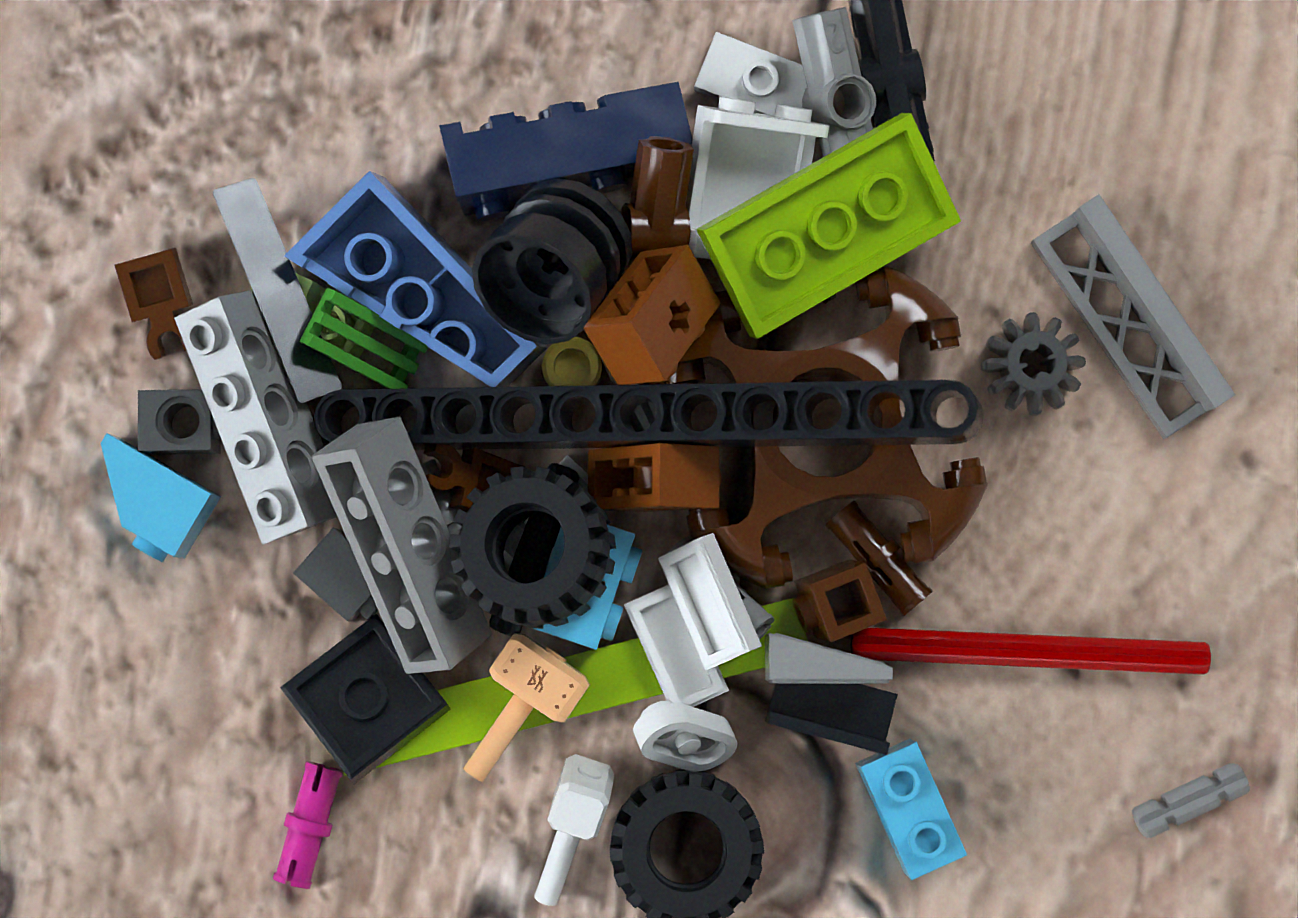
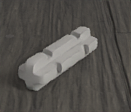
M1229 763L1212 771L1213 777L1211 778L1203 775L1162 794L1161 801L1157 802L1151 799L1134 807L1132 814L1139 831L1146 838H1152L1169 830L1168 824L1174 823V825L1177 824L1178 826L1220 807L1221 800L1223 799L1230 802L1246 795L1250 791V786L1244 771L1238 764Z

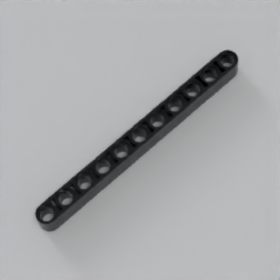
M953 380L346 389L332 391L324 396L316 406L314 415L315 426L319 434L327 441L332 442L344 434L341 428L342 417L351 407L356 406L358 409V424L399 417L404 409L414 405L418 417L413 429L407 433L414 450H424L425 447L436 444L450 445L456 450L471 448H613L658 443L719 447L960 444L976 436L982 427L984 418L982 405L971 389L963 383ZM952 397L966 400L969 411L967 418L962 424L957 427L946 428L937 423V409L943 401ZM889 398L902 400L905 412L901 422L893 428L884 429L877 427L874 413L879 403ZM827 399L838 400L841 404L842 412L837 424L829 429H816L813 425L812 415L817 404ZM766 400L776 401L779 407V415L775 424L765 430H755L752 425L751 416L756 405ZM714 401L717 407L715 422L706 430L695 431L691 424L692 411L701 402ZM591 402L595 408L594 422L587 430L576 433L572 425L573 413L580 405ZM653 402L656 409L655 421L646 430L635 432L631 423L633 411L641 403ZM532 403L536 414L534 423L525 432L517 433L513 424L514 415L520 407ZM472 404L476 411L475 423L470 430L459 434L455 424L456 416L460 409Z

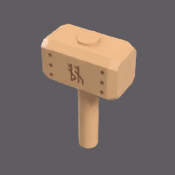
M514 633L489 669L493 680L514 694L463 769L472 777L483 782L533 708L553 721L565 722L590 686L587 677L565 662L566 659L548 646L546 648L526 634Z

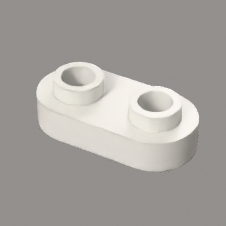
M659 701L648 706L633 727L634 736L644 757L693 772L705 771L722 764L734 754L738 745L726 718L686 704L673 703L671 701Z

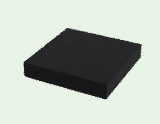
M377 614L280 687L353 784L361 780L451 710L423 672L406 674L385 624Z

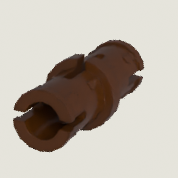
M855 500L845 506L825 524L857 561L866 563L871 578L896 605L903 617L933 592L897 552L901 546L894 538L888 541L858 507Z

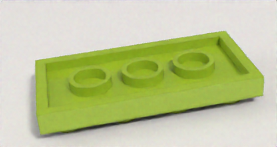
M901 113L696 230L748 335L758 339L961 222V219L912 114Z

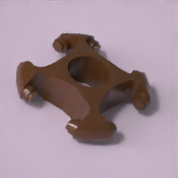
M885 265L855 282L859 301L867 300L870 309L885 306L886 318L884 323L878 328L852 339L815 350H751L733 344L725 335L728 332L740 331V321L742 320L727 290L716 291L715 293L721 304L706 323L703 334L691 344L679 361L676 372L664 381V384H698L697 382L706 380L704 364H711L720 368L728 377L730 383L800 382L810 377H833L840 381H899L900 342L904 333L908 330L917 329L920 344H929L931 352L957 348L960 346L959 338L961 337L959 318L942 299L923 284L905 273ZM885 399L875 409L874 420L879 428H893L903 419L900 411V399ZM766 400L756 405L751 416L752 425L755 430H765L773 426V409L777 403L776 401ZM872 445L862 464L855 470L837 477L814 476L796 468L782 454L779 446L751 447L753 477L751 505L746 518L739 524L731 525L728 509L719 508L688 510L689 515H686L689 535L693 540L714 533L729 570L752 584L769 589L785 586L786 582L793 581L789 552L780 553L778 544L761 547L760 539L764 528L774 520L800 509L833 499L874 498L901 500L913 505L922 517V520L907 522V532L900 533V545L904 562L913 561L914 564L930 562L943 553L967 526L979 506L988 483L984 466H981L980 458L976 457L950 462L951 471L942 473L945 489L936 487L923 475L911 445Z

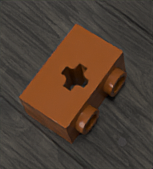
M688 245L642 251L583 328L617 385L639 383L655 385L666 381L676 372L679 361L691 344L703 334L706 323L721 302Z
M658 443L588 450V493L597 500V505L604 511L655 512L719 508V488L721 485L719 446Z

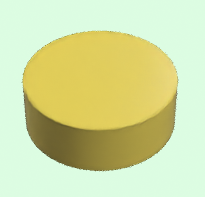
M573 337L566 342L554 343L547 349L542 362V371L549 386L597 385L600 381L602 362L596 348L590 342L579 337Z

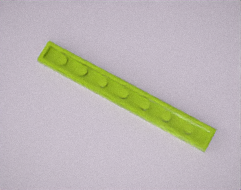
M793 598L762 606L775 619L770 624L771 628L766 634L779 633L808 642L806 632L801 627L792 603ZM765 635L760 639L761 647L718 665L723 678L765 668ZM639 638L564 657L566 659L565 662L583 673L590 683V686L568 718L664 694ZM492 676L438 689L437 691L451 710L376 768L482 741L514 693L493 680ZM533 708L518 731L556 721L551 720Z

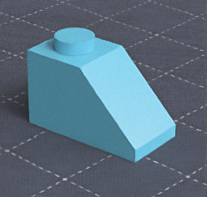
M106 433L100 444L121 527L137 535L132 545L161 562H164L168 554L173 557L185 558L221 496L149 454L138 451V448L123 439Z

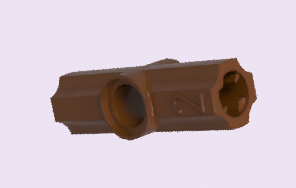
M650 136L647 139L638 141L630 203L623 204L620 210L631 232L633 255L627 269L642 251L682 245L689 246L690 217L685 205L694 152L689 143L677 141L670 137Z

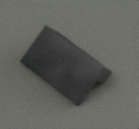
M774 684L765 721L771 725L887 755L890 743L886 741L898 694L862 684Z

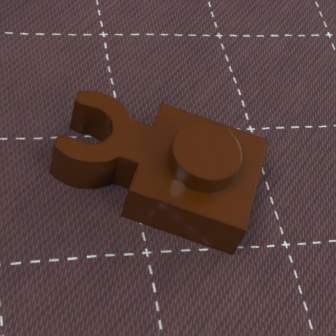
M176 247L115 264V270L131 321L136 322L149 318L151 329L148 332L146 344L152 358L156 360L166 356L162 337L167 331L176 333L181 339L183 350L187 351L174 318L179 316L178 309L193 305Z
M436 444L425 447L423 452L428 457L437 459L441 466L439 477L431 474L425 475L432 492L453 490L449 507L456 510L460 509L466 513L473 504L466 497L475 487L483 492L490 487L486 478L497 472L504 477L511 476V468L521 467L519 464L477 448L463 450L462 456H460L458 451L452 446Z

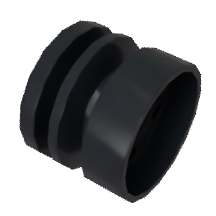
M560 178L538 182L521 196L515 207L506 215L504 222L493 231L478 250L472 266L474 290L485 310L504 329L528 341L548 345L569 341L584 330L583 327L601 305L604 297L610 293L615 283L625 273L633 255L631 232L621 212L602 193L581 182Z

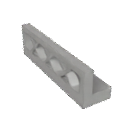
M1100 194L1030 242L1163 439L1168 438L1205 412L1215 409L1235 395ZM1077 227L1090 246L1086 269L1063 264L1050 243ZM1097 258L1107 273L1095 271ZM1071 275L1084 278L1082 291ZM1093 280L1116 284L1123 295L1119 318L1096 313L1089 302ZM1130 308H1132L1141 322L1128 320ZM1104 324L1117 327L1115 339ZM1126 329L1149 333L1157 345L1153 367L1129 362L1122 351ZM1164 357L1174 372L1162 370ZM1138 374L1151 376L1149 388L1146 387ZM1160 378L1182 382L1196 404L1169 421L1156 401Z

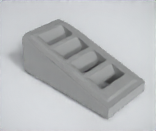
M768 633L765 635V681H768V684L889 683V680H893V667L886 666L883 662L779 633Z

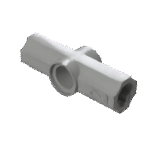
M846 7L792 20L807 84L802 98V108L812 110L811 121L829 125L828 138L818 137L823 157L873 129L871 117L876 108V94L872 85L864 77H861ZM837 89L842 92L845 100V107L840 116L833 107V97Z

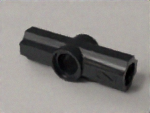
M848 0L853 33L860 57L858 63L861 77H864L872 85L876 94V108L872 116L874 128L901 113H911L933 161H935L934 149L928 130L929 125L923 101H926L923 66L917 48L912 49L902 0Z

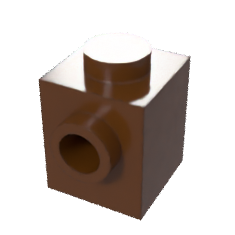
M848 559L794 581L799 594L798 597L792 599L796 616L805 632L812 630L816 638L833 642L887 620L865 562Z

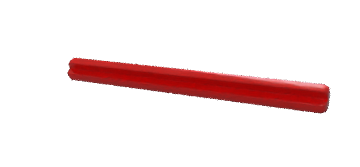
M866 628L851 635V654L878 661L1202 675L1209 672L1211 664V650L1206 642Z

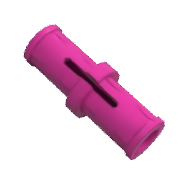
M306 761L304 766L305 772L293 813L288 812L286 814L283 824L288 827V832L273 880L283 884L290 881V886L310 889L312 884L311 878L323 837L330 836L333 824L328 822L339 779L343 774L342 770L335 767L325 768L326 765Z

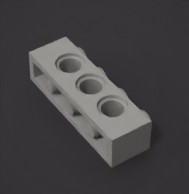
M253 290L219 296L175 317L174 319L262 545L336 518L337 514L311 457L324 447L316 429L307 402L300 403L296 397Z
M401 417L356 424L311 457L406 674L451 670L492 635L491 629L482 608L478 606L479 603L468 597L461 588V585L465 583L463 578L454 574L451 561L458 559V553L449 548V530Z

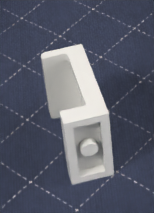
M720 97L718 108L698 105L692 140V148L694 149L685 205L690 217L689 247L695 257L711 259L696 230L697 228L812 164L816 137L828 138L829 125L811 121L812 110L776 105L775 116L754 113L756 102L729 97Z

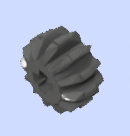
M1031 312L1025 316L1023 323L1024 332L1017 322L1013 319H1008L1002 324V330L1007 340L996 336H991L987 340L986 347L1001 356V358L984 360L981 363V370L987 373L1000 372L1001 378L991 383L987 389L991 395L1001 392L1006 387L1012 391L1006 400V409L1010 411L1015 410L1021 404L1023 397L1026 396L1029 415L1037 416L1042 412L1043 397L1053 409L1057 410L1065 405L1064 396L1059 388L1069 392L1079 390L1081 382L1076 377L1067 373L1066 370H1077L1084 367L1086 359L1079 355L1067 356L1066 350L1075 346L1079 342V338L1073 333L1059 341L1055 336L1061 328L1062 321L1060 319L1052 318L1046 324L1044 330L1040 331L1039 317L1037 313ZM1037 351L1044 358V360L1039 362V365H1046L1047 369L1046 372H1039L1030 378L1022 371L1027 366V363L1020 364L1019 359L1020 356L1027 357L1032 352Z

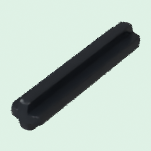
M551 463L547 468L557 475L561 476L563 474L576 484L579 480V473L564 465ZM538 514L528 518L508 570L509 575L515 581L532 583L541 580L561 527L560 522L556 518L548 514ZM491 615L489 620L490 628L511 637L514 633L520 634L523 627L521 624L515 625L494 615Z

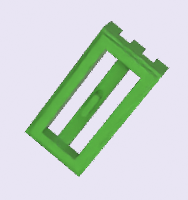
M326 288L299 341L388 389H407L409 385L405 384L404 381L408 373L415 374L420 364L415 362L419 352L426 353L428 349L426 344L405 331L396 328L372 310L330 288ZM334 306L404 343L405 346L401 354L330 316ZM323 327L394 364L390 375L321 339L319 335Z

